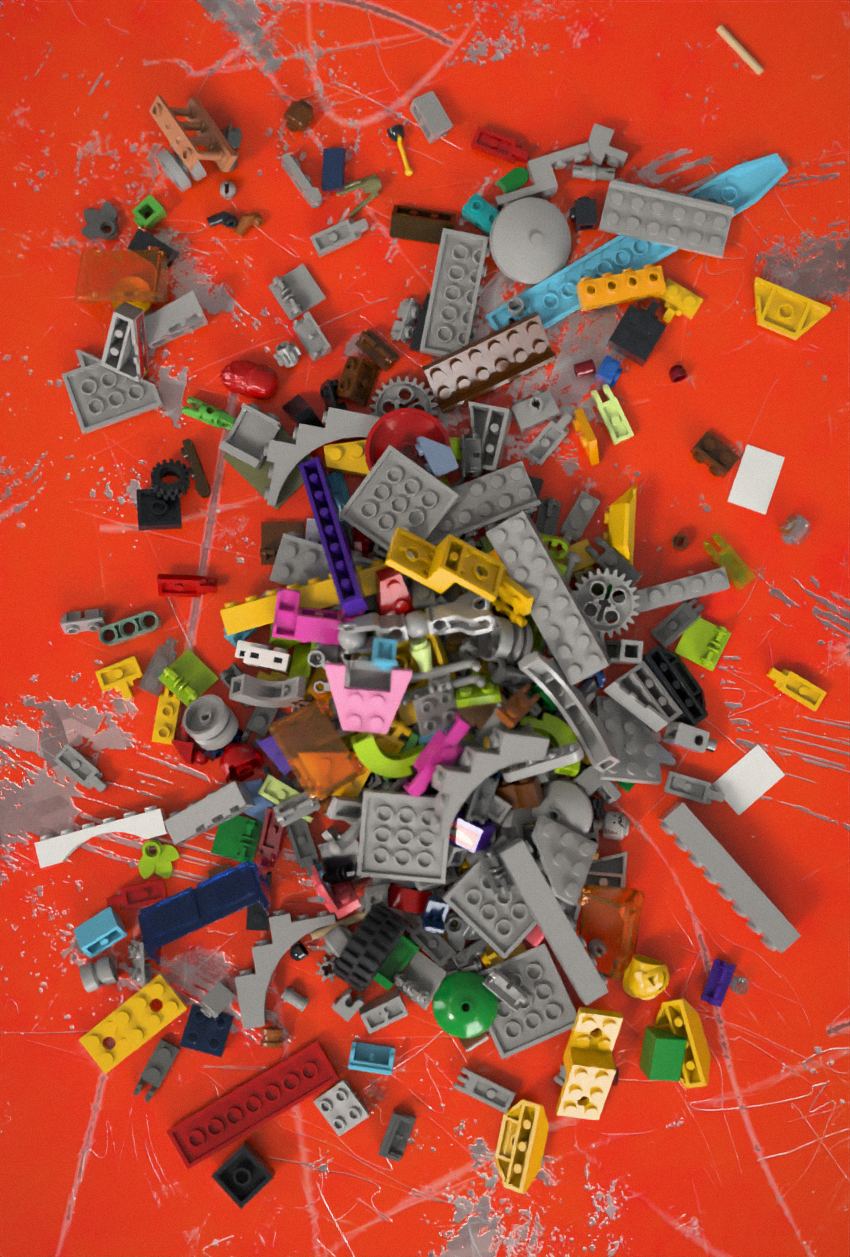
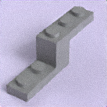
M588 142L529 160L527 171L532 186L495 197L496 209L501 211L509 203L522 198L543 197V199L553 197L558 189L553 168L558 170L566 167L569 163L585 161L590 153Z

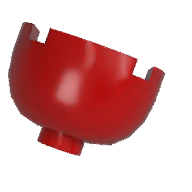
M232 743L225 748L219 761V767L227 783H229V780L232 782L236 780L242 782L253 776L254 772L252 770L256 767L260 769L264 761L259 751L248 743Z

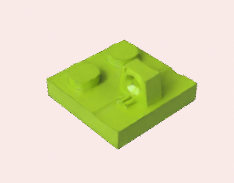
M473 668L470 669L471 675H480L479 671H474ZM488 674L481 675L485 679L483 687H479L477 684H470L455 688L457 708L501 702L499 686L494 685L491 675Z

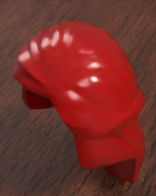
M248 360L231 361L230 364H227L221 370L220 378H222L221 383L225 385L227 390L249 399H269L275 394L278 386V377L274 370L265 364H257Z

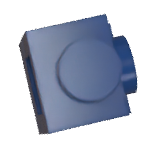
M606 355L594 379L613 388L623 370L620 368L621 362Z

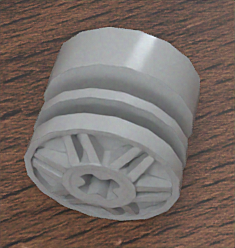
M494 616L495 626L493 630L478 634L477 636L478 653L485 661L498 663L496 658H502L505 664L519 666L517 662L524 659L531 652L533 645L532 629L528 623L521 627L518 624H513L507 618Z

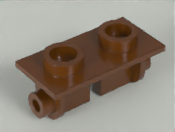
M370 329L366 332L363 331L359 335L360 339L355 343L359 349L385 372L400 357Z

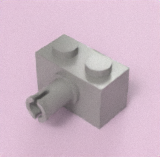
M542 389L533 393V397L525 400L521 398L513 402L514 406H511L510 411L520 434L559 417L560 411L550 390L544 392Z

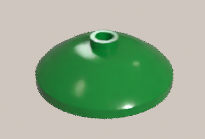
M461 971L443 979L433 997L432 1009L438 1025L448 1034L458 1038H473L484 1033L494 1022L498 1011L497 996L482 984L485 980L483 976L474 972ZM463 1003H468L470 1008L465 1011L461 1006Z

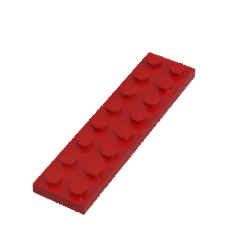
M316 1040L167 1129L166 1132L187 1169H190L339 1080L340 1077L319 1041Z

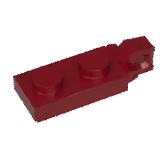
M272 806L267 807L258 846L260 854H263L260 866L266 868L274 867L275 860L279 858L287 825L282 827L280 822L277 821L273 810L274 807Z

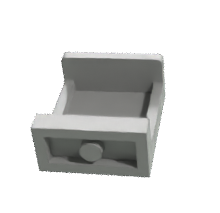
M251 402L248 405L242 403V410L226 440H222L219 449L259 470L266 456H263L265 443H270V439L275 440L283 425L278 422L279 417L268 412L265 415L259 412L261 408Z

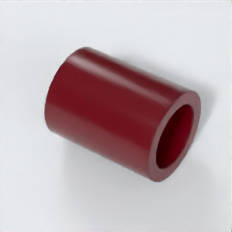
M592 359L573 364L577 379L596 373Z

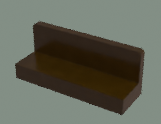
M394 205L390 237L440 244L443 228L454 230L456 214Z

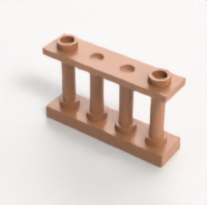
M157 95L149 112L188 170H193L198 160H214L222 172H229L238 155L199 99L191 97L185 108L169 107L163 97ZM176 116L185 117L187 122L179 121ZM186 131H194L197 136H189ZM196 145L205 146L207 151H199Z

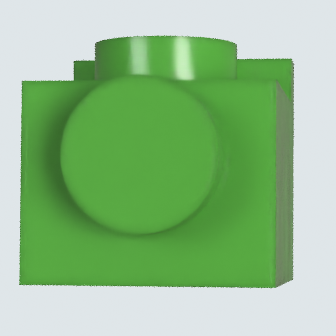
M151 194L132 210L135 216L133 221L140 229L145 227L148 231L163 217L168 216L165 209ZM152 214L148 219H146V215Z

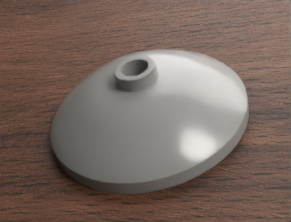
M565 780L552 781L541 787L545 799L541 806L532 808L533 823H537L538 817L543 815L585 837L591 828L593 820L592 805L586 793L576 784ZM554 812L558 815L557 819L553 815Z

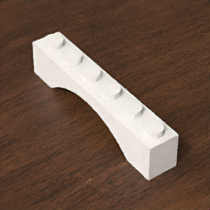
M157 805L144 808L145 813L138 815L136 811L123 814L124 818L120 820L111 817L102 820L103 824L95 826L94 822L82 825V830L74 832L73 828L60 831L61 836L54 838L53 834L41 836L40 841L34 843L40 868L67 861L81 844L103 833L125 832L144 839L167 834L169 832L164 823L166 821L164 808L157 809Z

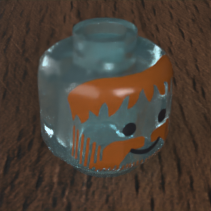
M799 514L788 516L779 527V532L782 534L780 539L789 546L792 543L801 545L811 533V528L809 527L811 523Z

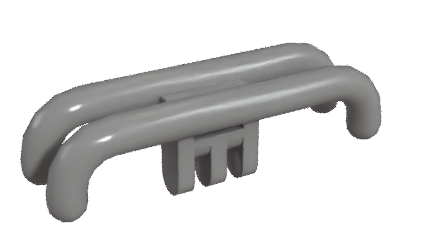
M468 659L434 667L428 672H414L409 683L428 678V686L407 691L404 693L400 704L406 706L408 701L413 699L414 692L417 690H421L424 694H433L436 689L439 692L443 691V687H446L447 690L452 689V687L454 689L470 684H477L479 687H483L485 679L480 675H470L453 680L450 676L451 672L468 668L480 671L481 664L477 660Z

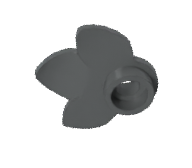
M105 201L100 211L84 209V219L87 225L81 229V233L86 238L92 240L98 238L112 240L117 236L118 226L115 222L117 212L113 205ZM106 228H112L110 233H105Z
M456 912L446 915L444 926L445 931L448 932L447 941L454 949L462 951L465 940H478L482 938ZM452 920H457L455 925L450 924Z

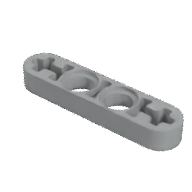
M575 742L548 750L545 760H529L514 763L502 768L500 771L506 782H514L576 763L585 754L581 745Z

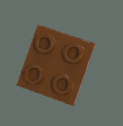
M261 522V565H274L283 533L288 534V531L295 532L301 535V539H304V522Z

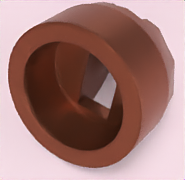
M677 533L672 537L671 543L675 550L683 551L688 547L689 540L685 534ZM682 538L684 539L681 547L679 548L677 546L679 545Z

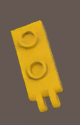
M165 687V692L160 693L151 742L173 745L171 743L172 739L175 740L181 700L174 694L170 695V690Z

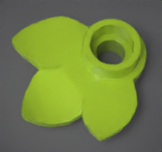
M156 839L146 841L142 847L143 856L138 863L140 874L144 879H147L155 872L157 875L169 879L173 871L171 861L177 860L180 857L178 851L172 845H162ZM151 846H155L157 848V852L155 854H152L150 852Z

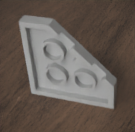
M541 815L538 817L531 837L534 845H537L541 856L539 857L541 864L552 885L550 888L553 896L571 905H576L599 844Z

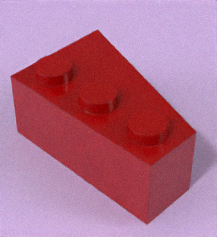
M388 566L375 572L378 602L377 614L379 616L401 615L404 613L405 618L408 613L416 611L398 570Z

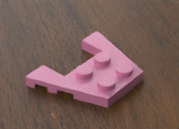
M326 662L325 670L342 730L387 734L411 679L413 669L393 668L391 690L345 686L346 664Z

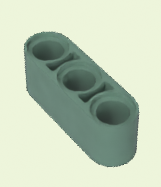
M146 611L102 627L98 634L99 639L103 644L116 646L157 631L161 627L162 621L156 613ZM149 616H154L155 624L152 627L146 626V619ZM129 623L135 625V631L132 634H127L125 630ZM113 630L115 637L112 641L108 642L105 635L108 631Z

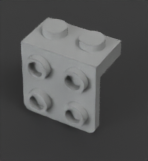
M358 656V660L350 661L348 687L391 690L393 668L390 671L378 670L376 665H371L372 657Z

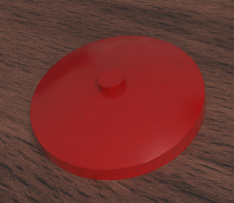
M402 408L385 414L373 425L367 436L365 460L369 472L389 445L425 470L424 464H426V460L423 455L419 456L415 448V444H417L416 439L422 436L451 448L446 430L435 417L419 409ZM442 475V476H440V477H438V478H436V479H438V480L440 481L444 475Z

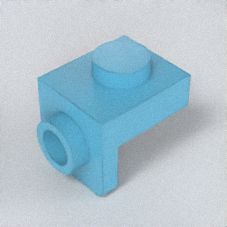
M373 638L371 665H376L378 670L390 671L391 668L397 666L398 661L395 660L397 640Z

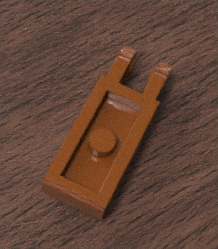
M526 684L520 691L518 690L495 713L510 730L532 709L534 703L541 697L537 693L529 701L524 695L532 687L529 684Z

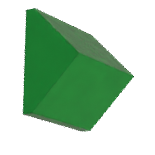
M647 1025L639 1067L649 1080L680 1081L687 1039Z

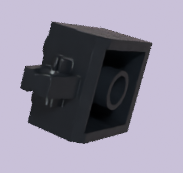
M652 300L647 310L643 308L640 310L630 304L610 337L607 347L643 367L667 326L657 320L658 317L654 315L660 304Z

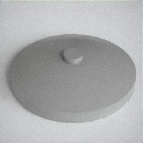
M528 197L513 201L498 213L490 231L492 257L502 273L516 282L522 284L540 283L559 272L569 257L571 234L567 221L558 208L546 200Z

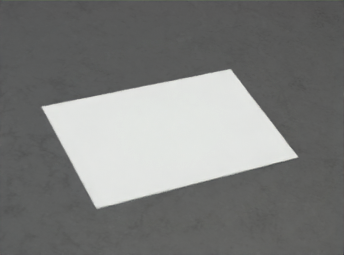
M747 444L728 502L766 515L785 457Z
M758 744L712 785H715V789L718 792L725 794V801L740 815L785 774Z

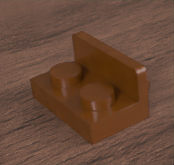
M348 356L335 395L347 398L360 406H366L379 367L363 357Z
M708 431L690 451L695 461L700 464L704 463L709 467L708 470L711 474L721 478L726 476L740 458Z

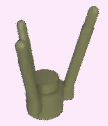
M376 174L344 184V190L336 193L337 196H341L360 188L363 189L365 194L370 193L348 215L349 218L353 217L373 198L379 196L378 191L382 189V185Z

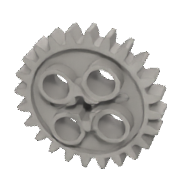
M397 376V382L395 383L390 378L389 386L382 383L383 391L376 389L378 397L371 398L376 404L369 406L371 410L375 411L370 415L380 418L387 414L383 411L386 405L394 406L395 410L401 407L422 408L433 417L438 416V412L432 410L438 407V403H431L435 399L434 395L429 396L431 389L427 388L424 390V382L417 385V378L409 382L408 376H406L405 381H401V378ZM406 391L411 394V397L408 400H402L399 397L400 394ZM416 398L419 399L418 402L409 406L413 402V400H415Z
M597 568V575L589 571L590 578L587 579L581 576L583 584L575 583L579 590H572V592L576 596L595 633L600 632L601 638L607 632L610 638H612L613 631L621 635L620 628L623 627L625 630H628L626 623L634 624L631 616H638L634 608L640 607V604L634 603V600L640 598V596L633 595L632 593L637 587L630 588L629 585L632 580L630 579L625 582V574L618 577L616 569L613 574H609L608 568H606L604 574L601 573L599 568ZM595 583H601L604 586V593L595 595L592 592V586ZM611 584L613 587L608 599L611 606L605 607L601 621H597L601 609V604L598 603L599 599H604L608 586ZM616 590L624 592L625 599L622 602H615L613 600L612 594ZM587 604H594L597 607L595 615L589 616L585 613V606ZM608 611H614L617 613L618 619L614 623H609L605 619V614Z

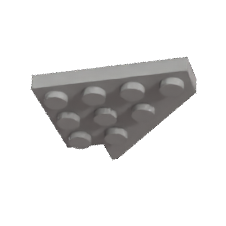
M76 350L81 367L61 374L84 435L163 406L155 384L144 379L137 382L100 365V359L81 350Z
M595 696L593 707L597 713L594 715L601 719L620 759L619 763L603 773L599 771L600 780L651 785L662 783L660 765L674 766L676 760L650 733L647 735L612 697Z

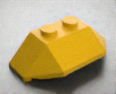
M637 486L630 487L610 505L608 511H604V524H607V532H603V540L609 547L615 549L631 566H633Z
M684 998L664 1001L653 1026L687 1039L680 1081L686 1088L707 1086L711 1056L699 1014Z
M522 1099L508 1110L507 1113L503 1114L494 1158L503 1180V1186L521 1194H525L541 1168L549 1129L543 1105Z

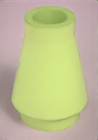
M418 638L410 642L409 651L418 664L420 671L428 672L432 670L430 642H427L426 638Z

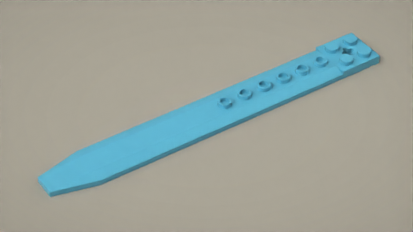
M775 153L736 165L688 195L695 199L706 198L712 203H727L730 207L735 208L733 217L757 203L788 172V169L779 155ZM619 235L517 296L524 303V310L519 316H512L507 311V303L485 315V318L495 332L510 325V319L517 321L537 312L545 330L580 309L576 292V285L580 282V279L590 276L593 279L601 278L602 274L613 272L614 275L621 274L622 270L634 268V271L641 270L643 266L657 263L677 251L678 248Z

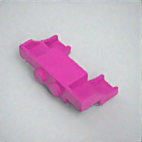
M278 588L272 637L295 639L303 643L320 642L327 646L332 644L340 645L338 642L340 630L337 628V625L351 622L354 618L363 616L364 611L348 617L343 608L341 612L298 607L299 590Z
M458 712L455 714L454 718L456 721L450 729L445 727L446 733L438 729L413 763L419 772L411 782L405 781L404 788L414 797L418 798L421 793L426 791L428 783L432 781L437 764L452 766L460 758L464 748L459 744V741L467 735L470 723Z

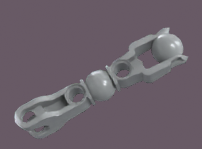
M475 592L463 594L455 602L438 605L430 610L425 609L426 614L422 611H413L404 618V613L387 616L371 613L354 618L351 622L340 623L337 625V628L340 630L338 642L344 649V654L348 655L357 652L368 654L372 653L373 638L375 637L397 640V643H400L405 639L406 641L409 640L408 636L422 638L429 631L430 636L453 632L478 635L493 630L495 618L488 610L490 601ZM483 600L481 604L474 605L476 601ZM488 620L485 624H481L478 621ZM376 630V636L366 638L364 631Z

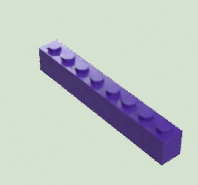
M316 457L298 465L340 605L347 616L350 617L369 609L341 517L338 515V506L326 468L319 457Z

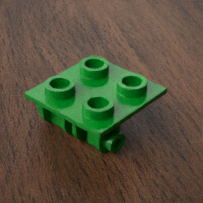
M237 815L218 825L211 853L232 858L242 863L253 864L264 822Z

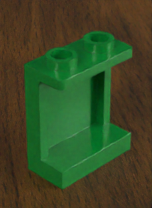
M402 934L388 959L373 979L388 991L394 985L393 976L396 973L400 974L420 949V946L410 936L411 934L407 936Z

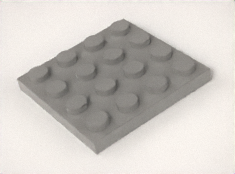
M389 445L338 515L386 551H389L394 531L398 526L427 541L460 495ZM407 551L408 555L413 558V554Z
M364 789L357 876L445 884L449 835L448 838L439 837L430 830V820L434 814L435 798L437 795L420 794L416 798L406 792Z
M501 834L489 846L488 849L496 845H499L507 841L508 839L503 834ZM479 858L442 897L503 959L537 925L516 885L511 887L507 893L493 894Z
M545 942L477 973L486 979L494 968L497 971L500 969L501 973L511 980L510 983L526 991V995L529 997L517 1012L497 997V1015L488 1030L501 1059L573 1028L577 1011Z

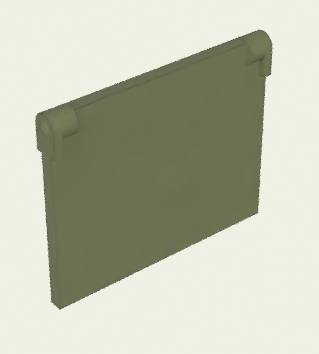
M281 427L275 440L296 444V441ZM227 453L223 458L264 497L266 487L271 485V479L268 478L269 468L274 466L275 462L266 461V456L258 470ZM308 454L298 464L311 460L313 457ZM298 464L290 472L280 491L277 505L273 506L276 510L304 484Z

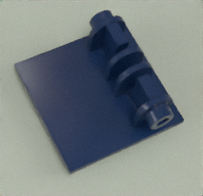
M192 1004L179 1046L221 1058L225 1051V1044L234 1016L221 1012L216 1019L212 1016L209 1018L200 1010L202 1007Z

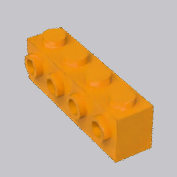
M648 264L643 266L641 270L634 271V268L622 270L621 274L614 275L613 272L602 274L601 278L593 279L590 276L580 279V282L576 285L580 310L586 311L663 295L666 292V286L661 265Z

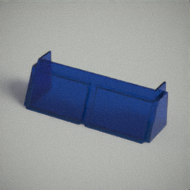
M250 861L241 863L198 883L194 889L189 887L140 910L138 921L143 945L151 959H155L156 963L160 965L162 946L257 902H260L265 913L269 915V906H271L270 888L255 862L250 863Z

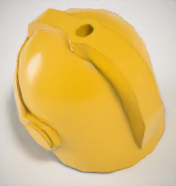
M634 954L624 973V991L633 997L643 1000L656 998L659 993L665 990L670 981L667 964L644 955Z

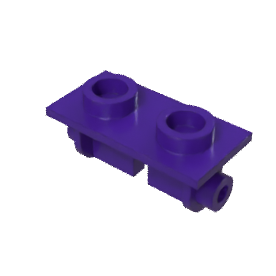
M715 958L700 999L711 1005L721 1007L735 966Z

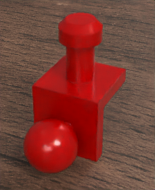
M182 722L180 726L182 728L180 740L172 739L171 744L175 746L186 762L185 764H193L194 760L197 765H205L209 760V757L203 754L206 751L199 749L195 752L196 743L189 742L190 735L184 729Z

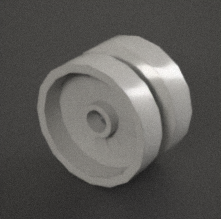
M170 143V148L175 156L166 148H162L155 156L168 178L183 193L192 186L187 173L195 181L201 180L207 174L199 160L193 170H188Z
M214 694L204 695L194 700L185 710L182 718L183 727L186 732L194 738L200 747L206 750H217L227 745L234 738L239 727L238 718L220 697Z

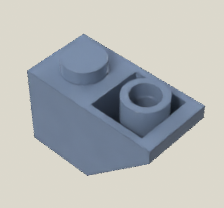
M422 436L416 439L417 444H415V448L419 456H424L426 460L424 468L429 474L438 478L459 468L450 447Z

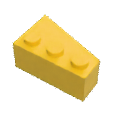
M366 440L325 445L324 453L327 470L366 477L369 473L365 460Z

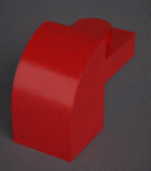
M391 882L388 889V907L407 912L422 913L428 896H432V892L427 890L419 892L417 888Z

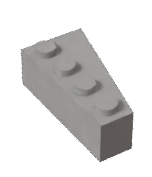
M236 780L220 790L208 794L206 798L190 803L185 810L171 813L168 815L169 819L164 821L174 845H182L256 805L245 783Z

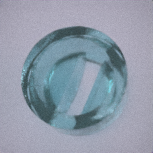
M736 976L731 979L730 988L734 993L743 995L749 989V982L744 977Z

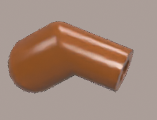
M256 212L243 215L234 232L243 237L249 226H262L264 218Z

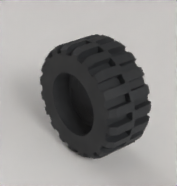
M375 903L360 922L337 958L332 969L334 975L357 991H365L400 940L408 925L406 920L382 903Z

